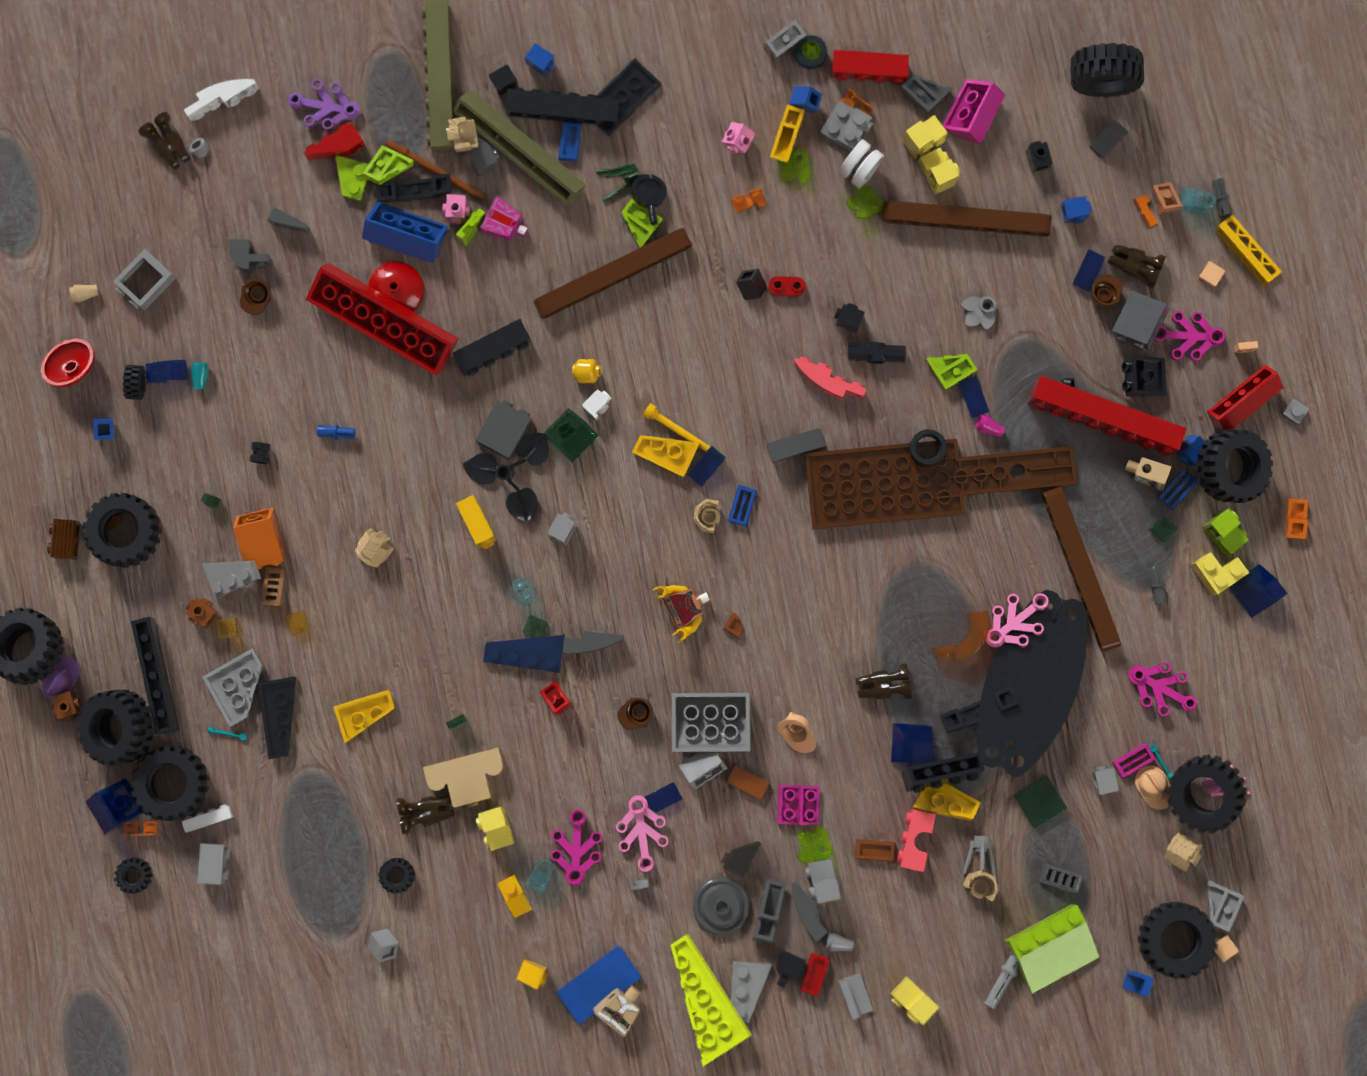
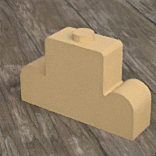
M498 747L423 767L427 785L431 790L438 791L448 786L453 807L468 805V808L478 806L479 801L492 797L487 774L491 776L501 774L504 769V762L501 750Z

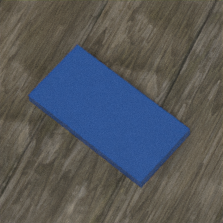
M618 945L559 989L556 994L578 1024H580L595 1013L593 1008L613 990L618 988L623 992L639 980L642 975L620 945Z

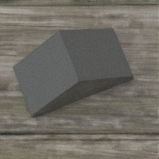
M1115 119L1099 134L1089 147L1103 159L1129 131Z

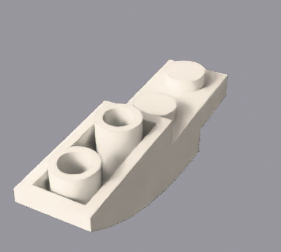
M237 79L221 82L196 93L199 101L187 107L184 111L191 121L199 120L209 110L217 109L222 102H224L227 108L236 106L244 97L255 94L259 87L254 79Z

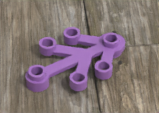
M314 79L311 86L314 91L318 92L323 101L303 98L299 93H292L288 97V103L293 109H300L302 106L321 109L314 115H306L304 117V123L309 128L314 127L316 122L332 112H338L339 114L332 119L326 118L322 121V126L326 131L333 130L335 125L345 119L354 120L360 114L359 105L356 102L348 101L342 92L341 85L337 82L330 85V91L338 97L342 105L334 104L323 88L324 85L320 79ZM316 83L321 84L319 88H315L314 85ZM338 86L339 90L333 91V88ZM298 97L297 102H292V99ZM348 108H354L353 112H347ZM308 119H313L311 124H307ZM331 122L330 127H325V124Z

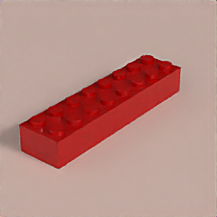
M330 263L319 268L305 299L434 375L444 371L459 338Z
M1040 376L1035 382L1028 404H1031L1033 409L1050 411L1049 414L1055 417L1064 416L1068 418L1069 422L1086 424L1085 427L1091 430L1100 429L1104 431L1105 435L1122 437L1121 440L1127 443L1136 442L1140 444L1141 448L1158 450L1157 453L1163 456L1172 455L1180 450L1187 430L1185 427L1044 376Z

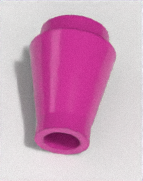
M980 415L975 424V429H978V432L994 435L999 438L1005 430V427L998 424L988 415Z

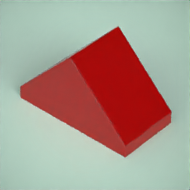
M556 681L540 691L556 716L573 705Z

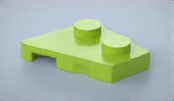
M382 145L362 174L364 178L380 185L412 167L414 162L412 159Z
M336 155L342 196L361 202L368 179L364 178L362 173L368 164Z
M631 198L621 212L639 248L645 246L663 221L657 215L658 224L650 225L648 208L638 205L633 198Z
M480 208L470 215L468 221L456 234L459 243L464 247L471 241L486 217V212Z
M968 354L926 358L927 364L944 390L949 389L978 370Z

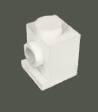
M597 389L582 404V408L597 421L599 419L598 414L602 415L609 408L608 404L612 398L604 390L600 392Z

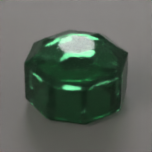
M207 493L203 495L201 500L203 504L211 508H219L222 502L220 498Z

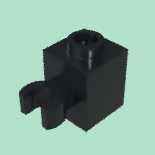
M783 949L775 967L777 970L782 971L777 985L785 988L789 976L797 979L799 975L803 976L807 967L804 964L805 959Z

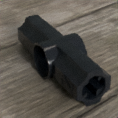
M882 342L848 344V360L868 361L871 364H883L885 362L905 363L906 346L886 345Z

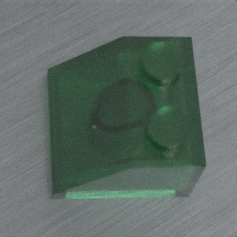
M569 408L544 432L548 437V442L571 463L599 436L585 420Z

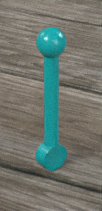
M214 727L207 729L209 734L217 733L237 737L242 741L247 739V734L245 733L236 734L217 730Z
M1154 744L1149 747L1150 750L1154 752L1167 773L1168 780H1170L1174 774L1170 773L1158 753V747Z

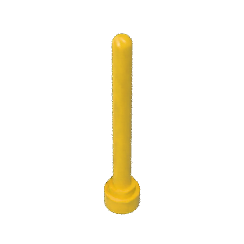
M652 403L648 405L642 416L648 420H657L687 441L700 443L698 448L718 461L723 460V454L658 413L659 410Z

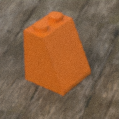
M274 507L236 516L233 530L243 561L255 560L258 570L266 565L276 566L284 561L285 553Z

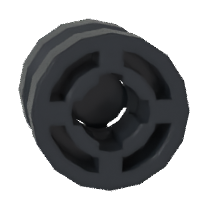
M252 442L251 449L253 454L250 455L249 461L258 464H269L267 454L271 449V445Z

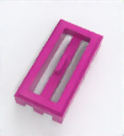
M1144 743L1112 763L1115 765L1120 777L1124 779L1155 761L1156 758L1147 743ZM1145 748L1146 752L1121 766L1119 765L1120 762ZM1149 755L1150 758L1125 773L1123 772V769Z

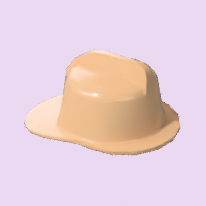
M790 712L785 720L779 722L777 726L778 732L792 749L800 753H810L815 749L816 739L809 730V722L805 717Z
M1152 765L1144 766L1135 776V784L1138 791L1150 807L1156 810L1168 808V799L1170 798V795L1167 794V788L1170 786L1168 778L1160 768Z

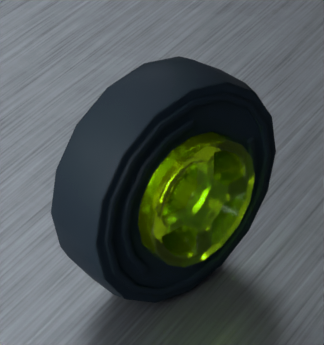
M806 35L796 43L794 49V57L797 63L805 69H816L822 66L828 55L825 42L815 35Z

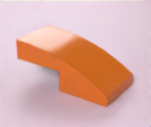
M1288 498L1286 510L1287 538L1306 539L1309 500Z

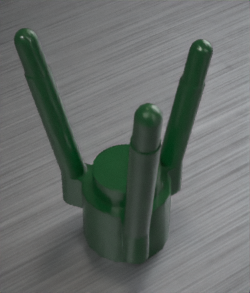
M635 163L596 171V174L615 172L606 175V178L622 175L624 181L628 180L627 183L602 200L603 202L608 201L633 184L635 178L639 176Z

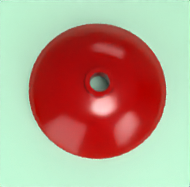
M394 261L381 265L372 273L368 281V286L413 312L419 307L424 296V284L420 274L415 268L403 262ZM392 284H397L395 290L391 289Z
M69 339L59 343L48 352L42 362L41 375L47 384L56 388L69 387L80 382L93 367L95 361L94 349L87 341L82 339Z

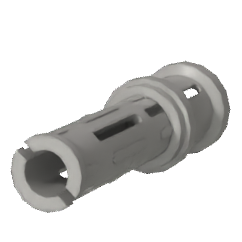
M1010 951L1011 955L1005 965L1001 966L1003 971L984 1001L985 1004L995 1009L1012 977L1015 978L1018 975L1019 964L1012 951Z

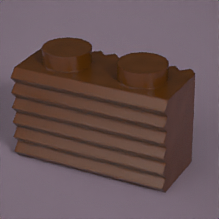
M53 519V523L49 526V534L52 535V538L47 546V552L51 558L77 560L81 525L79 521Z

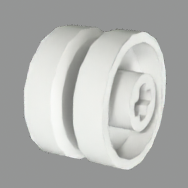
M864 139L855 146L838 170V173L844 178H848L854 173L851 183L858 189L872 177L885 156L878 150H874L869 154L871 145Z

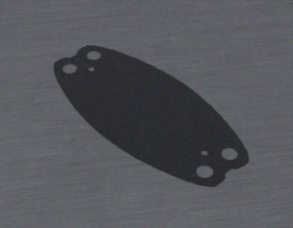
M1045 590L1041 593L1045 594L1052 601V609L1049 611L1037 610L1021 622L1026 624L1041 623L1044 627L1043 633L1037 636L1033 632L1011 630L1006 634L1017 637L1026 635L1029 643L1026 647H1020L1018 644L1003 643L998 647L989 667L980 700L977 727L979 759L983 765L991 768L996 766L1002 767L1006 773L1015 777L1028 772L1042 757L1059 733L1075 701L1085 663L1087 646V615L1085 607L1077 599L1064 600L1059 597L1058 593L1050 590ZM1032 599V601L1024 608V610H1025L1027 607H1029L1031 604H1033V599ZM1042 600L1037 601L1039 606H1041ZM1069 608H1075L1078 611L1076 619L1071 620L1067 618L1066 611ZM1053 619H1057L1058 622L1054 624ZM1036 626L1034 628L1036 632H1040L1042 630L1039 626ZM1025 638L1019 640L1021 644L1027 642ZM1012 686L1019 705L1000 713L993 693ZM1011 742L1012 746L1008 747L1007 743ZM989 746H995L998 749V755L995 758H990L986 755V749ZM1020 755L1024 759V764L1021 767L1012 765L1011 760L1014 756Z

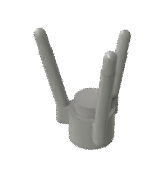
M974 836V841H970V849L963 875L967 874L975 848V852H980V869L982 871L984 870L985 852L988 851L991 875L996 879L992 842H989V836Z

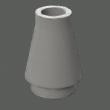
M831 932V934L827 933L825 935L823 946L828 951L852 952L854 941Z

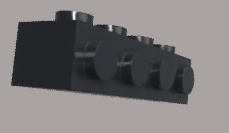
M978 752L910 766L901 775L906 792L913 791L914 793H919L928 787L937 789L946 783L956 785L965 779L968 782L977 780L985 771V768L979 759Z

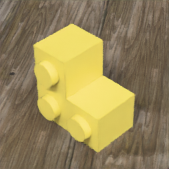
M933 115L925 122L920 120L906 130L902 142L912 156L917 159L931 152L930 149L932 147L941 146L946 141L945 138L948 132L936 116Z
M941 148L919 158L918 163L934 195L955 186L960 174L959 167L956 163L953 164L947 153L942 152Z
M1211 552L1190 565L1212 596L1220 594L1249 573L1238 557L1221 567Z
M504 806L478 814L479 818L476 819L479 830L483 829V832H486L484 841L487 848L490 847L491 851L515 843Z
M907 976L890 993L894 997L892 1001L899 1008L904 1006L908 1010L906 1014L916 1024L920 1022L924 1025L939 1008Z

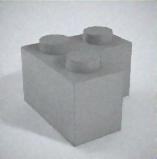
M829 858L807 863L808 868H805L807 880L811 879L812 887H809L811 899L815 900L817 904L841 899L832 860Z

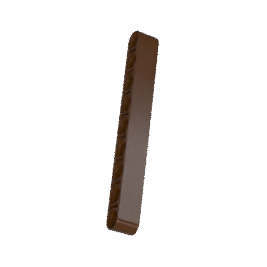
M902 201L884 202L883 222L1041 237L1050 236L1052 216L1048 214Z
M678 229L538 297L533 303L541 319L548 318L692 247V243L685 229Z
M1059 486L1042 492L1044 505L1101 652L1120 647L1119 635L1062 488Z

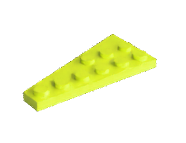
M686 934L671 944L676 968L679 970L681 987L684 989L686 996L685 1002L692 1028L695 1030L697 1047L700 1049L702 1056L701 1062L705 1066L751 1036V1033L689 934Z

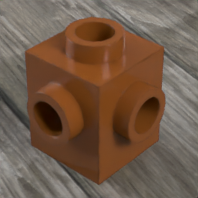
M196 598L189 602L185 614L189 616L188 620L196 626L201 624L208 628L219 612L212 607L213 603L208 599L203 598L201 600Z
M68 691L51 697L54 705L52 706V712L59 720L69 722L77 719L76 715L82 714L80 710L82 709V703L76 697L75 692Z

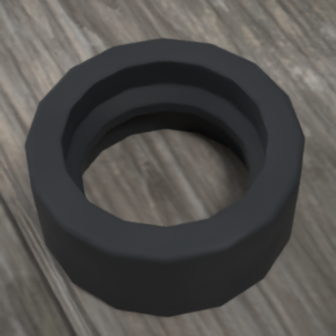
M925 429L914 435L909 445V452L915 463L920 466L930 467L938 464L946 454L947 445L939 432ZM924 437L935 439L939 445V452L932 459H924L917 453V443Z

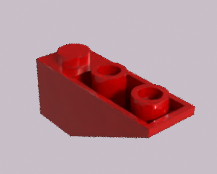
M350 122L339 126L338 130L333 134L325 135L322 141L317 144L309 145L303 153L307 160L336 157V155L341 157L350 156L366 145Z

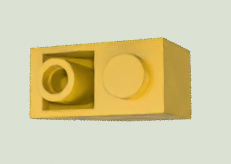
M525 959L517 979L538 989L540 985L543 986L549 973L545 972L547 967Z

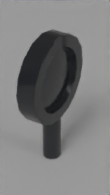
M640 175L635 178L631 186L632 198L638 205L648 208L650 225H657L655 208L660 206L666 198V185L661 178L655 175Z

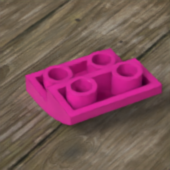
M778 785L777 824L819 825L820 786Z

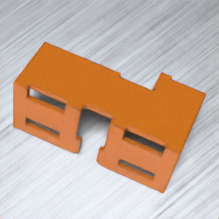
M849 88L847 94L841 100L842 103L844 101L847 102L851 108H854L853 106L857 101L860 102L862 105L859 107V110L869 116L874 109L856 96V93Z
M762 187L750 191V197L744 198L745 194L732 198V204L736 213L757 204L758 208L767 205L762 193Z
M1147 194L1139 198L1135 197L1133 203L1138 208V212H1141V218L1145 221L1148 229L1158 224L1147 205L1152 200H1149Z
M138 821L124 822V835L121 836L157 835V821H143L144 834H138ZM127 824H134V827H127Z

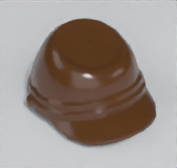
M1110 274L1102 275L1091 285V298L1098 307L1106 308L1119 303L1123 284L1115 276Z
M251 279L242 286L240 306L248 314H260L271 301V290L265 281Z
M631 697L620 707L617 717L624 729L635 730L647 727L653 717V708L646 699Z

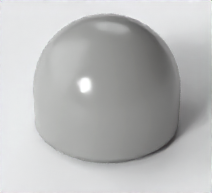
M198 138L191 143L189 151L195 157L203 158L209 152V145L203 138Z

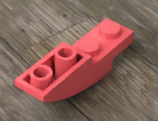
M805 357L795 359L794 366L806 380L824 393L840 400L843 399L844 394L863 399L866 389L862 388V384L844 382L845 379L839 376L830 377L832 369H829V366L826 364L818 363L817 365L811 363V360Z

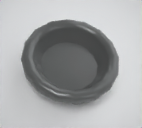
M717 877L706 881L698 888L693 899V912L696 921L705 931L713 935L726 936L737 932L745 925L750 915L751 902L747 891L739 882L731 878Z

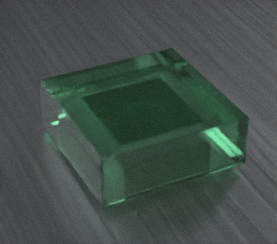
M1162 515L1149 531L1164 543L1177 528Z
M529 615L522 632L534 638L542 637L548 622Z
M462 714L446 722L449 729H454L466 723L468 719L465 714Z

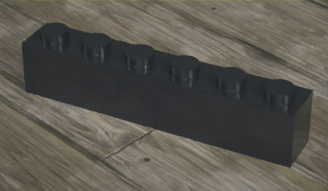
M520 87L507 89L505 104L506 115L510 117L615 127L619 126L621 110L620 100L613 96L599 98L593 94L580 96V94L573 92L567 95L561 94L559 91L547 93L539 89L526 91Z
M146 617L133 620L131 625L148 703L152 711L151 717L154 718L155 735L180 731L155 618Z

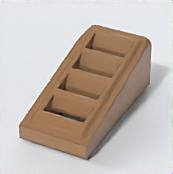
M266 567L261 605L282 607L286 569ZM270 573L280 574V578L270 577ZM269 581H279V585H271ZM269 588L278 589V593L268 592ZM268 596H277V600H270Z

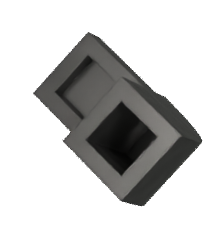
M249 239L230 240L231 259L242 271L252 273V266L260 269L271 266V257L268 254H252V243Z

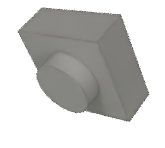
M1293 398L1281 415L1295 425H1299L1309 411V408Z

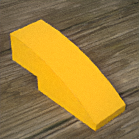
M790 105L786 106L770 158L788 163L805 110Z

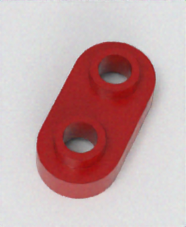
M775 276L770 279L768 290L773 296L800 297L806 290V283L800 277ZM780 283L781 287L775 288L774 284ZM795 283H798L800 285V288L795 289L793 285Z

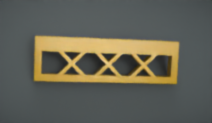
M1233 215L1214 230L1263 287L1282 272ZM1230 221H1231V222L1234 224V226L1236 227V234H1235V232L1228 226V223H1229ZM1239 237L1247 239L1248 248ZM1252 252H1258L1260 254V261L1254 256ZM1264 266H1270L1275 273L1271 275Z

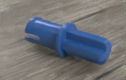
M318 425L317 436L334 438V440L338 438L355 439L356 429L339 427V425Z

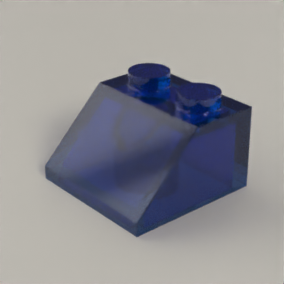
M126 778L94 793L85 801L105 835L143 814V809L138 808L135 804L136 799L132 798L131 792L133 789Z

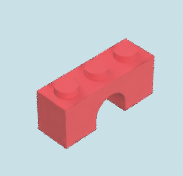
M911 809V812H907L905 824H908L907 831H903L901 843H904L902 851L899 850L897 862H900V867L924 872L928 853L918 850L914 840L921 832L932 833L936 814Z

